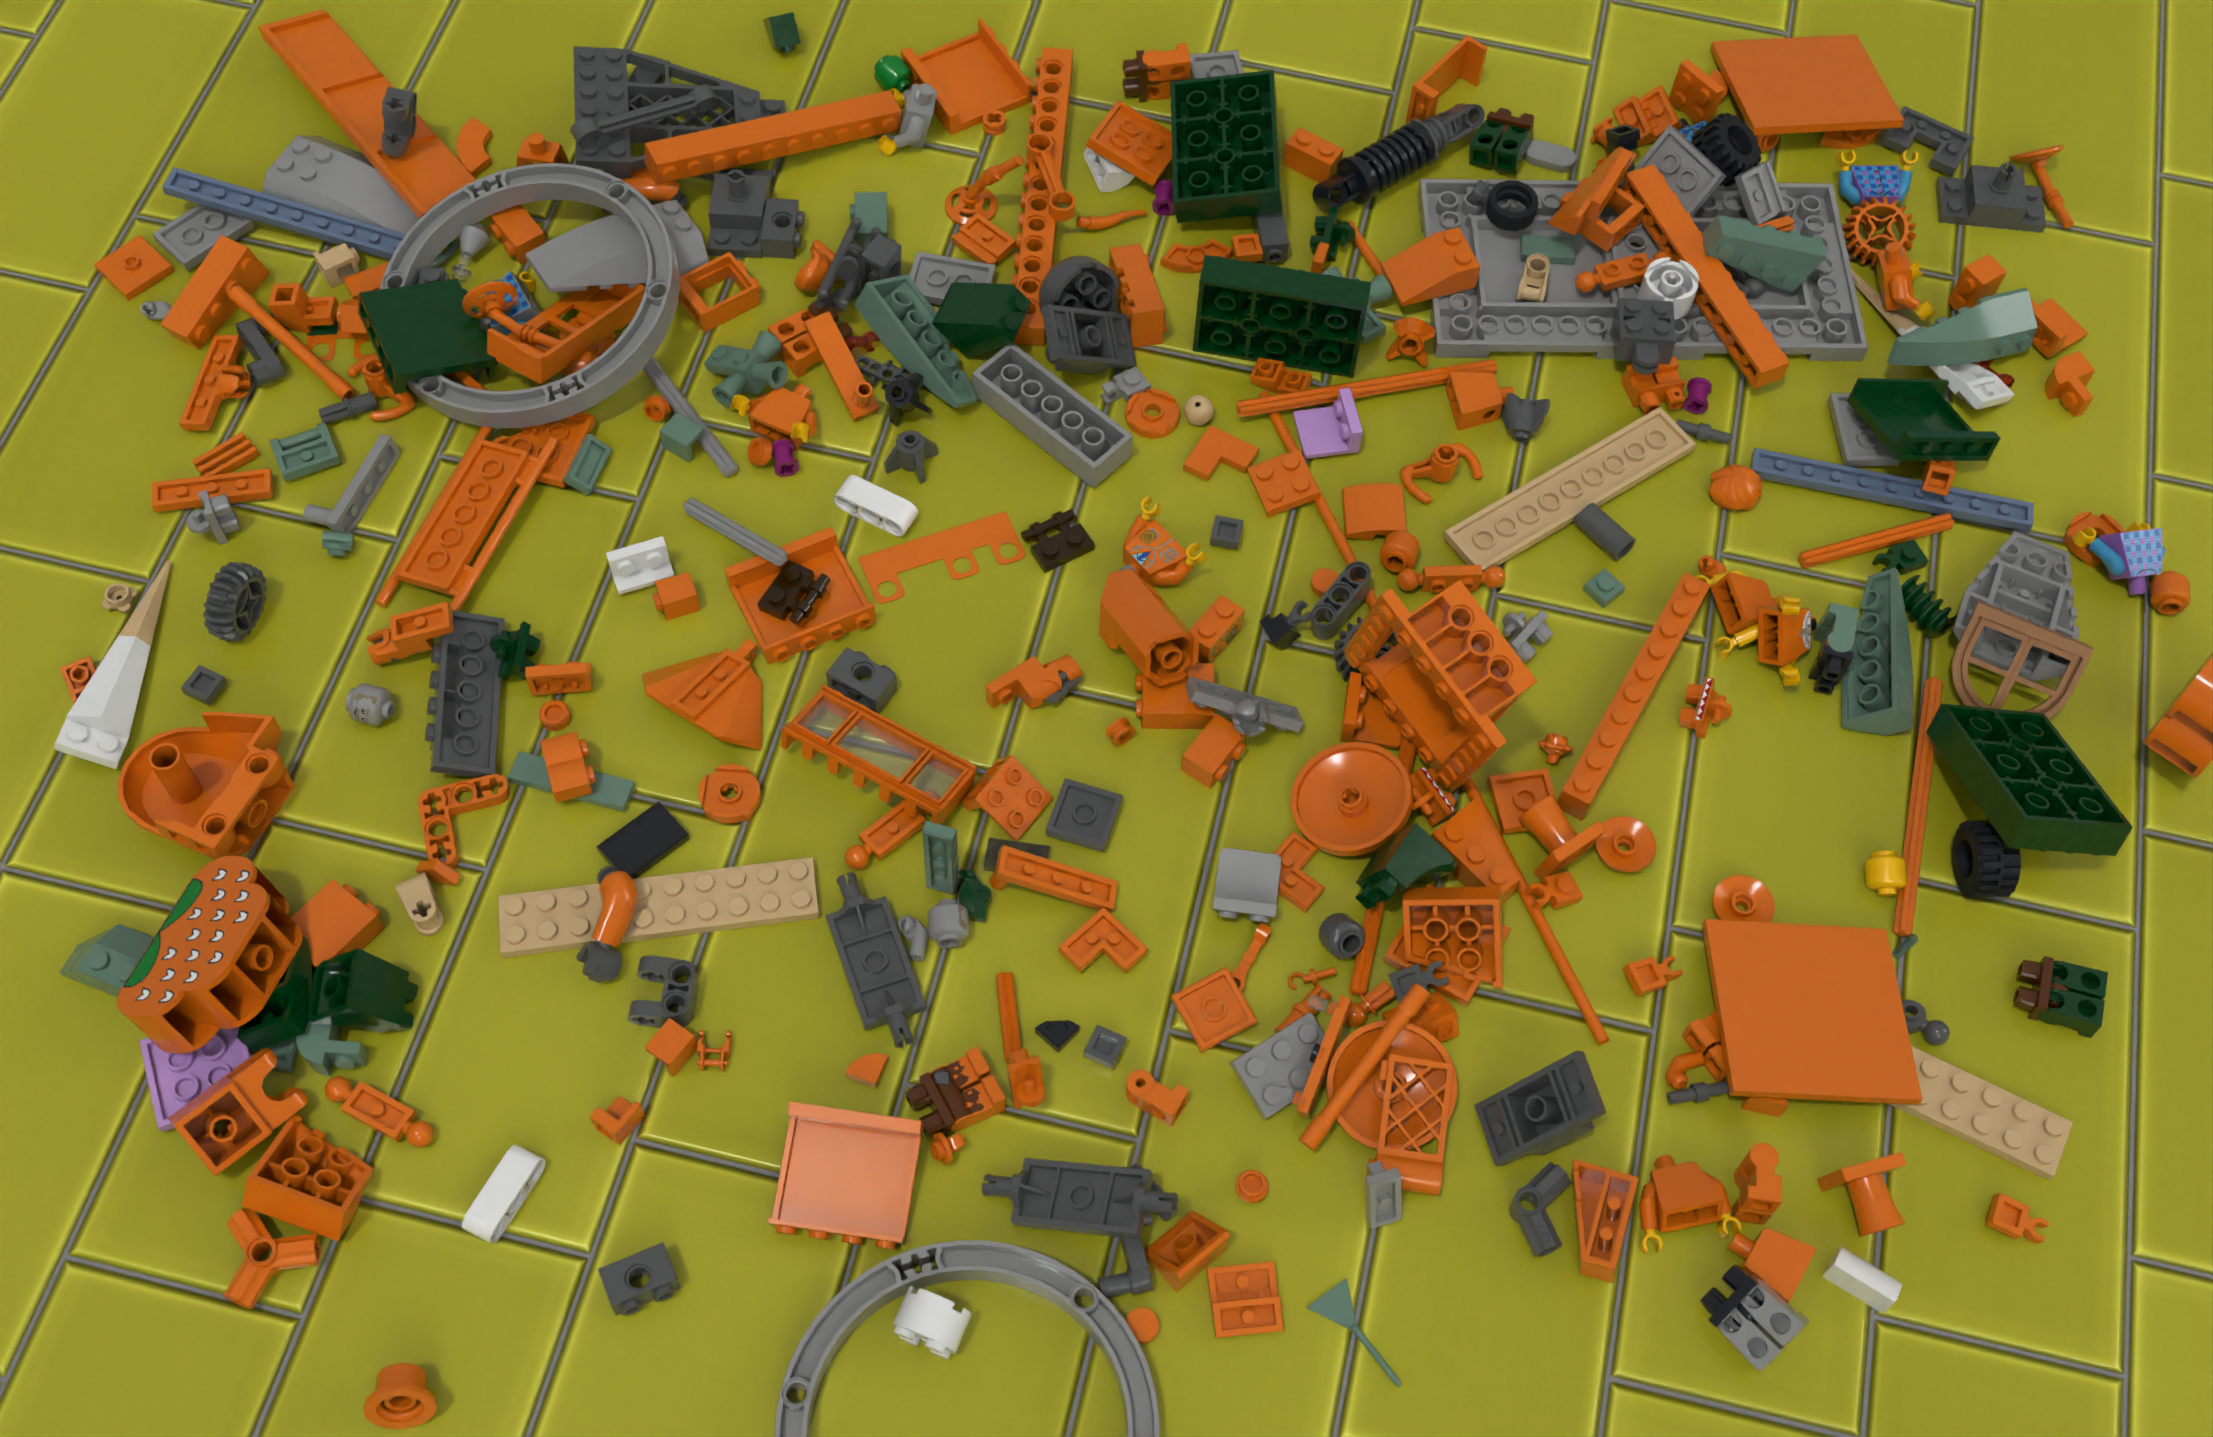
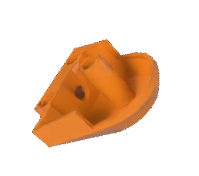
M203 712L202 717L208 727L176 728L156 734L138 746L125 761L118 779V798L125 813L140 828L213 859L223 856H240L249 852L295 788L289 776L290 772L284 767L281 762L282 758L277 753L282 731L274 716Z

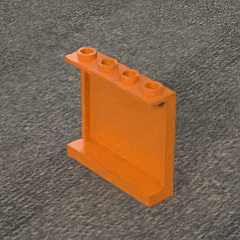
M982 19L978 20V32L918 56L910 47L901 50V59L912 71L910 79L912 84L920 85L926 83L937 91L933 112L950 135L982 123L983 115L989 110L995 109L1006 113L1031 103L1033 85L1030 78L1024 76L1015 59L1012 60L1007 53L1005 45L999 43L992 28L987 27Z
M832 527L780 547L787 551L789 561L812 570L815 576L813 580H817L821 574H825L830 578V582L826 586V593L822 598L816 600L809 617L804 618L799 625H795L790 621L789 618L793 614L791 612L783 621L760 611L757 605L787 562L778 567L758 555L724 568L727 585L768 665L774 662L785 661L794 654L812 650L821 643L837 640L846 633L856 629H864L871 623L876 622L874 603L869 604L838 547L837 535ZM803 593L799 600H803L807 593Z
M789 1102L787 1115L790 1119L772 1218H768V1223L776 1226L775 1232L795 1235L796 1229L809 1231L808 1237L829 1240V1234L843 1236L842 1242L862 1245V1240L867 1239L876 1241L875 1247L895 1250L896 1244L904 1245L924 1128L923 1122L920 1120Z

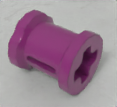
M1160 180L1154 185L1156 198L1152 202L1153 211L1158 215H1170L1175 211L1173 204V182Z
M1696 377L1690 379L1687 383L1688 396L1683 403V408L1692 414H1703L1708 409L1707 396L1712 390V384L1707 379Z
M777 440L772 443V456L775 460L774 471L777 476H792L799 470V463L793 455L794 443L791 440Z

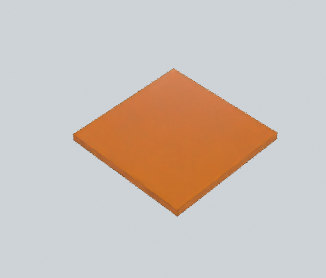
M1856 34L1712 41L1710 50L1748 127L1754 135L1887 129L1903 126L1904 118Z
M1717 919L1704 920L1702 928L1730 1096L1919 1105L1923 1099L1886 929Z

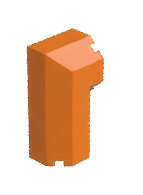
M1132 569L1109 573L1100 601L1099 636L1109 648L1117 649V646L1120 645L1142 674L1148 679L1151 678L1159 686L1182 680L1187 674L1184 670L1189 665L1194 667L1198 662L1199 641L1154 588Z

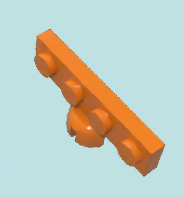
M239 335L213 336L179 422L184 431H210L220 403L227 398L243 399L249 395V391H238L250 390L252 387L250 374L245 371L243 366L235 365L244 344Z

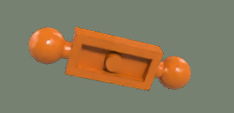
M1659 251L1649 260L1646 253L1643 252L1594 265L1593 273L1589 271L1579 273L1575 279V285L1579 291L1588 293L1597 284L1600 285L1603 292L1643 281L1645 272L1653 261L1664 257L1671 258L1670 261H1673L1670 253Z
M1481 565L1424 566L1421 574H1418L1414 569L1406 568L1401 570L1397 576V584L1404 591H1412L1420 585L1421 592L1441 593L1459 580L1462 581L1469 592L1478 590L1480 583L1495 589L1502 586L1505 581V572L1502 568L1489 566L1482 572Z
M930 790L923 791L926 794L939 800V797L935 792ZM906 799L859 834V841L863 845H853L847 849L845 853L846 864L855 870L862 869L868 864L869 855L871 854L880 861L924 827L926 818L922 814L930 815L932 813L920 807L916 815L911 817L904 810Z
M342 1076L333 1077L326 1083L324 1092L330 1101L335 1103L345 1101L340 1108L344 1114L398 1143L404 1134H406L409 1144L414 1147H425L432 1141L434 1132L431 1125L425 1121L413 1122L417 1116L415 1110L361 1081L354 1090L350 1081Z

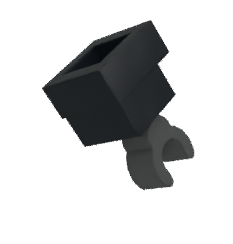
M1624 124L1606 130L1608 150L1613 152L1618 147H1623L1630 151L1638 149L1637 141L1641 140L1640 129ZM1634 161L1627 172L1635 169Z
M1302 600L1298 601L1288 617L1283 613H1280L1275 618L1268 614L1260 620L1261 625L1274 645L1284 650L1301 637L1295 625L1308 623L1315 617L1310 612L1301 616V611L1308 606L1307 603Z

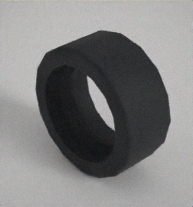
M1514 180L1499 182L1492 187L1489 193L1486 215L1493 225L1505 231L1526 229L1532 224L1539 205L1538 196L1534 189L1523 182ZM1504 199H1513L1521 202L1527 210L1519 213L1509 212L1501 208L1497 202Z

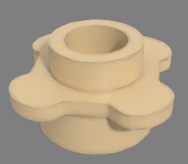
M114 583L105 590V599L102 601V606L106 610L118 609L121 613L128 612L131 609L130 604L133 598L138 595V592L134 587L128 588L123 583Z

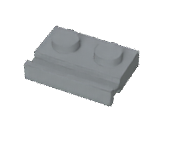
M1770 161L1761 162L1758 166H1754L1734 177L1752 225L1762 224L1786 210Z

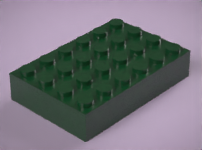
M1274 70L1170 82L1173 204L1177 223L1283 212L1277 91Z
M1205 255L1199 282L1192 351L1257 362L1258 358L1283 361L1285 367L1353 378L1371 282Z
M1952 704L1940 705L1926 733L2008 848L2033 849L2043 852L2058 851L2069 854L2083 853L2095 856H2116L2132 830V825L2044 713Z

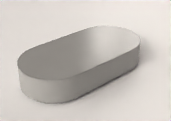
M1533 140L1527 152L1524 153V158L1532 165L1558 172H1567L1574 167L1576 155L1567 147L1541 140Z

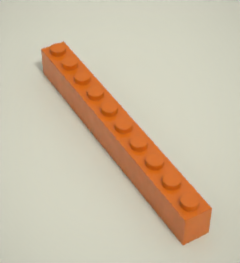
M890 90L647 142L645 143L644 163L656 185L899 131L902 110Z
M1654 164L1626 173L1621 190L1645 206L1641 222L1659 249L1670 253L1674 262L1679 263L1680 260H1683L1697 271L1699 282L1694 301L1753 389L1781 380L1790 363L1787 355L1781 351L1772 333L1766 329L1760 320L1759 314L1753 310L1746 300L1744 292L1733 281L1731 273L1725 269L1719 259L1706 255L1702 232L1699 231L1692 221L1689 212H1686L1679 202L1677 194L1668 186L1664 175L1658 171Z
M1684 572L1563 787L1557 801L1563 812L1581 821L1584 819L1698 613L1711 586L1710 584Z

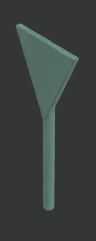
M1344 1279L1307 1307V1309L1353 1331L1395 1386L1399 1387L1401 1385L1399 1378L1357 1326L1347 1279Z

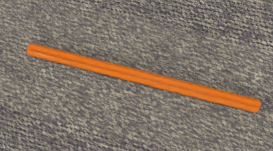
M1494 359L1241 400L1236 404V411L1239 417L1334 402L1338 398L1339 389L1350 388L1353 398L1443 384L1447 383L1450 372H1487L1495 375L1497 365Z
M1931 677L1924 682L1902 858L1906 862L1907 885L1898 890L1893 925L1894 934L1902 938L1911 936L1913 931L1935 745L1926 731L1940 707L1943 688L1942 680L1937 679V677Z
M1402 735L1398 759L1404 765L1408 775H1411L1416 746L1411 740H1407ZM1385 901L1377 902L1375 907L1371 909L1366 908L1362 926L1365 933V942L1362 949L1356 955L1349 993L1353 996L1360 997L1361 994L1366 995Z

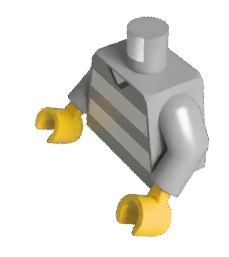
M926 83L920 85L912 84L911 88L905 90L903 94L897 89L892 88L890 90L891 94L900 108L904 105L899 135H896L894 140H891L886 135H883L878 140L880 145L877 148L887 156L891 155L896 147L902 148L909 145L920 149L923 148L937 96V91Z

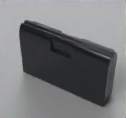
M658 801L596 847L610 866H615L619 871H625L632 879H636L689 840V835Z

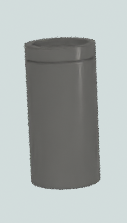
M1595 503L1587 505L1574 521V524L1616 561L1623 558L1636 542L1635 538Z

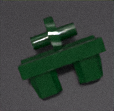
M1330 207L1328 216H1316L1314 223L1316 234L1323 235L1311 236L1310 247L1313 254H1315L1320 242L1329 244L1327 261H1335L1338 246H1345V244L1351 243L1356 235L1355 229L1350 226L1348 221L1342 223L1338 219V207Z
M523 621L520 624L519 630L510 632L503 630L501 634L494 635L490 639L489 647L496 653V658L502 659L498 677L506 680L514 675L525 680L526 667L535 666L534 662L524 658V655L532 657L536 654L541 641L529 634L530 624Z

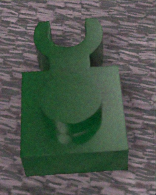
M1915 539L1890 547L1887 553L1878 554L1872 564L1873 566L1878 564L1885 565L1886 567L1881 572L1896 568L1900 575H1904L1926 567L1929 560Z

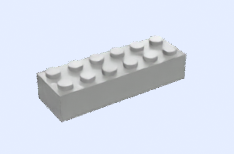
M1015 344L1006 345L972 373V387L976 396L1093 489L1132 456V434Z

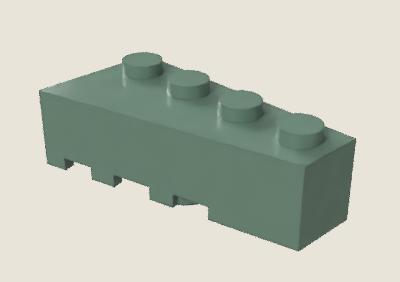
M1717 215L1702 232L1706 255L1719 259L1790 294L1827 257L1821 236L1812 235L1811 237L1802 236L1800 232L1789 230L1787 233L1775 230V227L1770 225H1764L1763 227L1754 226L1750 221Z

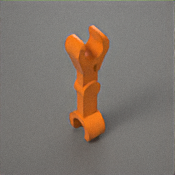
M1260 923L1253 941L1247 952L1244 953L1241 963L1231 973L1235 982L1240 985L1241 993L1244 991L1246 975L1250 967L1253 966L1260 949L1267 943L1272 928L1264 923Z

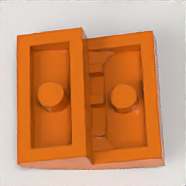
M1661 85L1640 99L1633 95L1613 108L1620 126L1627 124L1640 129L1641 140L1637 141V147L1656 141L1669 125L1676 129L1682 127L1666 90Z
M1361 484L1342 489L1345 538L1372 541L1375 535L1387 536L1393 531H1406L1402 484Z
M1274 1261L1206 1268L1216 1338L1284 1331Z

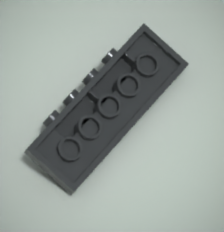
M452 610L454 633L442 635L439 645H434L432 649L431 663H437L436 671H431L429 688L435 689L434 697H429L427 715H433L432 723H427L425 741L431 742L430 772L477 778L495 774L501 678L498 677V672L502 659L496 658V653L491 650L489 643L492 636L499 635L504 630L505 618Z

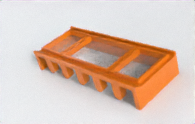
M824 684L821 690L796 717L782 728L781 748L787 750L795 740L802 742V756L806 760H811L817 754V751L828 756L827 769L830 773L837 774L843 765L854 771L853 784L856 787L863 788L868 779L880 785L879 798L883 802H889L894 793L905 798L904 810L911 817H914L921 807L932 813L931 822L941 825L974 785L977 768L975 765Z

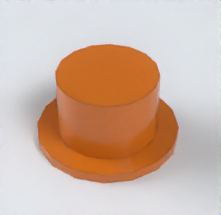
M398 1363L389 1365L378 1372L376 1390L366 1398L363 1407L366 1419L374 1425L389 1429L411 1428L427 1422L436 1412L437 1401L435 1396L427 1390V1374L425 1370L414 1364Z

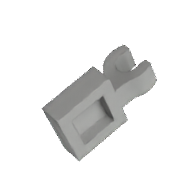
M1135 366L1113 376L1112 381L1103 384L1101 388L1105 393L1101 394L1100 397L1106 404H1110L1121 397L1127 402L1133 394L1146 392V389H1150L1151 384Z

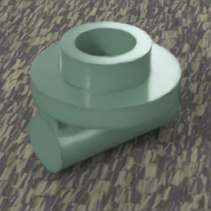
M323 531L322 548L328 549V555L346 556V551H352L354 534Z

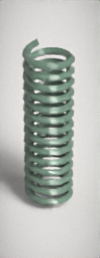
M1911 934L1893 951L1892 956L1899 959L1918 941V937L1915 934Z

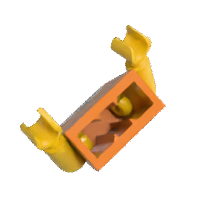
M1739 570L1713 575L1712 579H1708L1704 575L1696 576L1695 578L1711 585L1710 588L1728 635L1734 636L1731 639L1726 636L1717 639L1713 648L1719 645H1724L1727 648L1721 651L1718 657L1726 658L1734 646L1742 647L1757 640L1758 608L1777 606L1776 598H1772L1767 583L1764 580L1749 577Z
M1780 594L1776 598L1777 606L1758 608V662L1777 665L1780 675L1783 677V685L1796 686L1800 685V669L1794 668L1793 665L1802 654L1810 650L1811 631L1815 630L1817 622L1811 615L1810 609L1800 606L1801 598H1792L1787 594Z

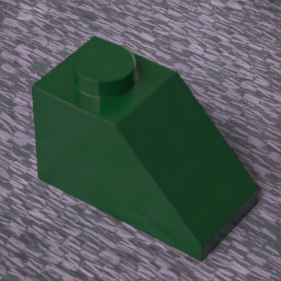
M793 12L763 19L773 49L779 48L780 53L795 50L794 45L800 43V38Z

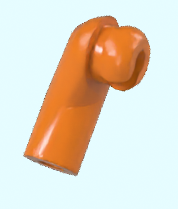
M1709 555L1702 556L1698 561L1699 570L1710 579L1713 578V575L1727 572L1726 567L1721 562Z
M1693 1051L1676 1055L1665 1074L1668 1085L1676 1090L1685 1088L1688 1077L1685 1075L1686 1071L1702 1066L1704 1064L1703 1054L1700 1051Z

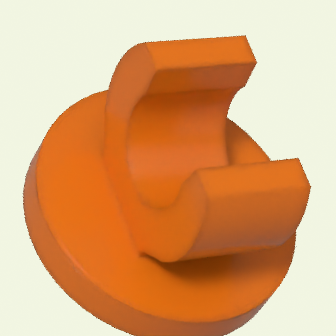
M938 1132L932 1137L933 1142L930 1143V1151L936 1161H941L942 1164L948 1165L952 1163V1153L961 1150V1147L966 1144L961 1133L946 1139L941 1132Z

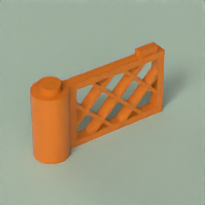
M1393 1054L1388 1055V1061L1381 1060L1379 1080L1385 1081L1379 1134L1375 1159L1369 1158L1368 1164L1380 1161L1385 1171L1397 1167L1401 1175V1190L1436 1196L1440 1193L1454 1064ZM1395 1063L1407 1064L1416 1076L1401 1086L1393 1076ZM1415 1066L1426 1067V1069L1419 1072ZM1432 1068L1446 1070L1444 1085L1436 1091L1431 1088L1423 1077ZM1419 1079L1430 1095L1415 1105L1404 1089ZM1392 1082L1398 1089L1393 1094H1391ZM1443 1090V1098L1441 1101L1437 1094ZM1401 1093L1412 1109L1397 1119L1389 1106L1390 1100ZM1431 1098L1441 1108L1440 1117L1432 1124L1428 1122L1419 1110V1107ZM1415 1111L1426 1128L1412 1138L1400 1122ZM1389 1115L1394 1123L1387 1127ZM1440 1122L1439 1132L1437 1133L1433 1127ZM1394 1126H1397L1408 1140L1399 1149L1384 1147L1386 1132ZM1428 1130L1437 1140L1436 1154L1423 1153L1415 1143V1140ZM1410 1144L1415 1149V1151L1403 1150ZM1368 1167L1366 1177L1369 1175Z

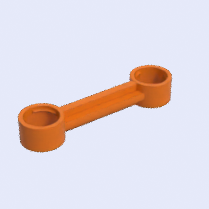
M1034 133L1027 139L1026 154L1029 160L1038 164L1050 195L1049 215L1056 221H1068L1075 215L1076 200L1072 193L1064 190L1052 159L1053 140L1045 133ZM1035 146H1044V147H1046L1047 149H1045V150H1035V149H1033V147H1035ZM1064 203L1070 207L1061 209L1054 205Z

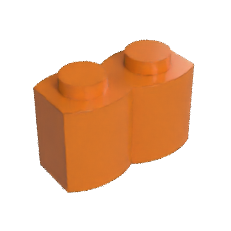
M577 731L540 740L556 803L592 794L591 784L596 783V778L592 765L586 766L584 758L590 756L586 740H579Z

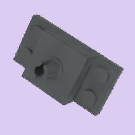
M2003 163L2000 168L1971 165L1965 179L1938 177L1935 186L1939 223L2043 233L2046 227L2042 187L2025 185L2023 170L2017 169L2012 163H2009L2007 168V163Z
M729 168L721 170L720 173H715L708 212L711 227L707 247L709 256H722L730 252L734 257L762 258L760 238L766 199L771 198L774 179L772 170Z
M1051 304L1041 308L1048 342L1045 354L1048 361L1055 364L1056 371L1095 375L1108 368L1131 369L1136 366L1127 314Z
M1578 1050L1475 1105L1495 1166H1505L1528 1153L1544 1155L1595 1129L1592 1120L1606 1114L1585 1053Z

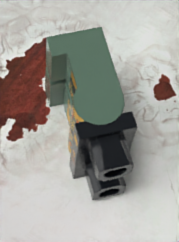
M1830 602L1816 626L1813 640L1820 642V648L1808 675L1809 679L1815 680L1814 691L1830 695L1834 690V685H1838L1852 662L1854 652H1850L1854 643L1859 609Z

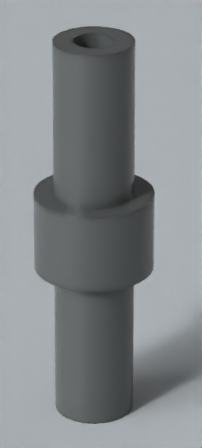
M1680 419L1677 420L1680 428L1685 433L1695 435L1696 439L1703 441L1709 439L1727 445L1730 443L1732 434L1712 429L1711 425L1701 422L1698 425Z
M1725 1080L1706 1084L1705 1082L1690 1084L1689 1088L1667 1092V1101L1669 1105L1693 1101L1694 1103L1708 1101L1709 1097L1729 1093L1728 1081Z

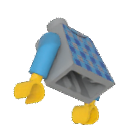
M509 271L501 279L494 280L510 283L518 292L517 303L512 309L504 313L521 325L541 313L530 294L536 290V280L531 279L530 273L524 271L520 273L518 278L513 272ZM508 293L505 294L504 298L506 303H508L512 297ZM491 318L479 319L481 329H485L486 332L492 328L505 336L511 333V331ZM550 324L539 331L541 333L546 332V335L560 339L559 333L561 330Z

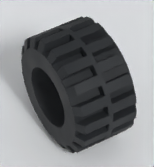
M1730 113L1718 115L1692 136L1691 143L1726 175L1720 186L1729 187L1736 183L1735 176L1754 166H1758L1759 162H1761V150L1752 130L1739 117L1733 116Z
M1988 820L1964 821L1959 825L1955 833L1952 846V865L1960 891L1968 898L2008 897L2015 891L2021 870L2020 849L2008 848Z

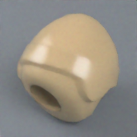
M1203 395L1191 396L1184 405L1187 421L1195 426H1202L1208 423L1214 414L1213 403Z

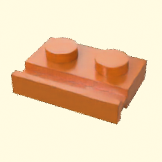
M978 212L959 228L958 233L951 235V242L981 263L993 265L996 262L999 263L1016 248L1015 239Z

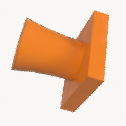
M1553 794L1539 801L1518 819L1550 853L1534 871L1540 881L1588 851L1606 831L1602 824L1597 821L1577 834L1560 809Z
M1902 1152L1845 1167L1817 1179L1821 1191L1844 1185L1847 1186L1855 1210L1860 1237L1906 1224L1894 1204L1882 1175L1907 1165Z

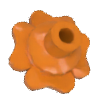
M1549 733L1545 740L1538 741V745L1548 753L1546 760L1548 763L1558 764L1561 755L1573 750V747L1567 745L1568 738L1561 734Z

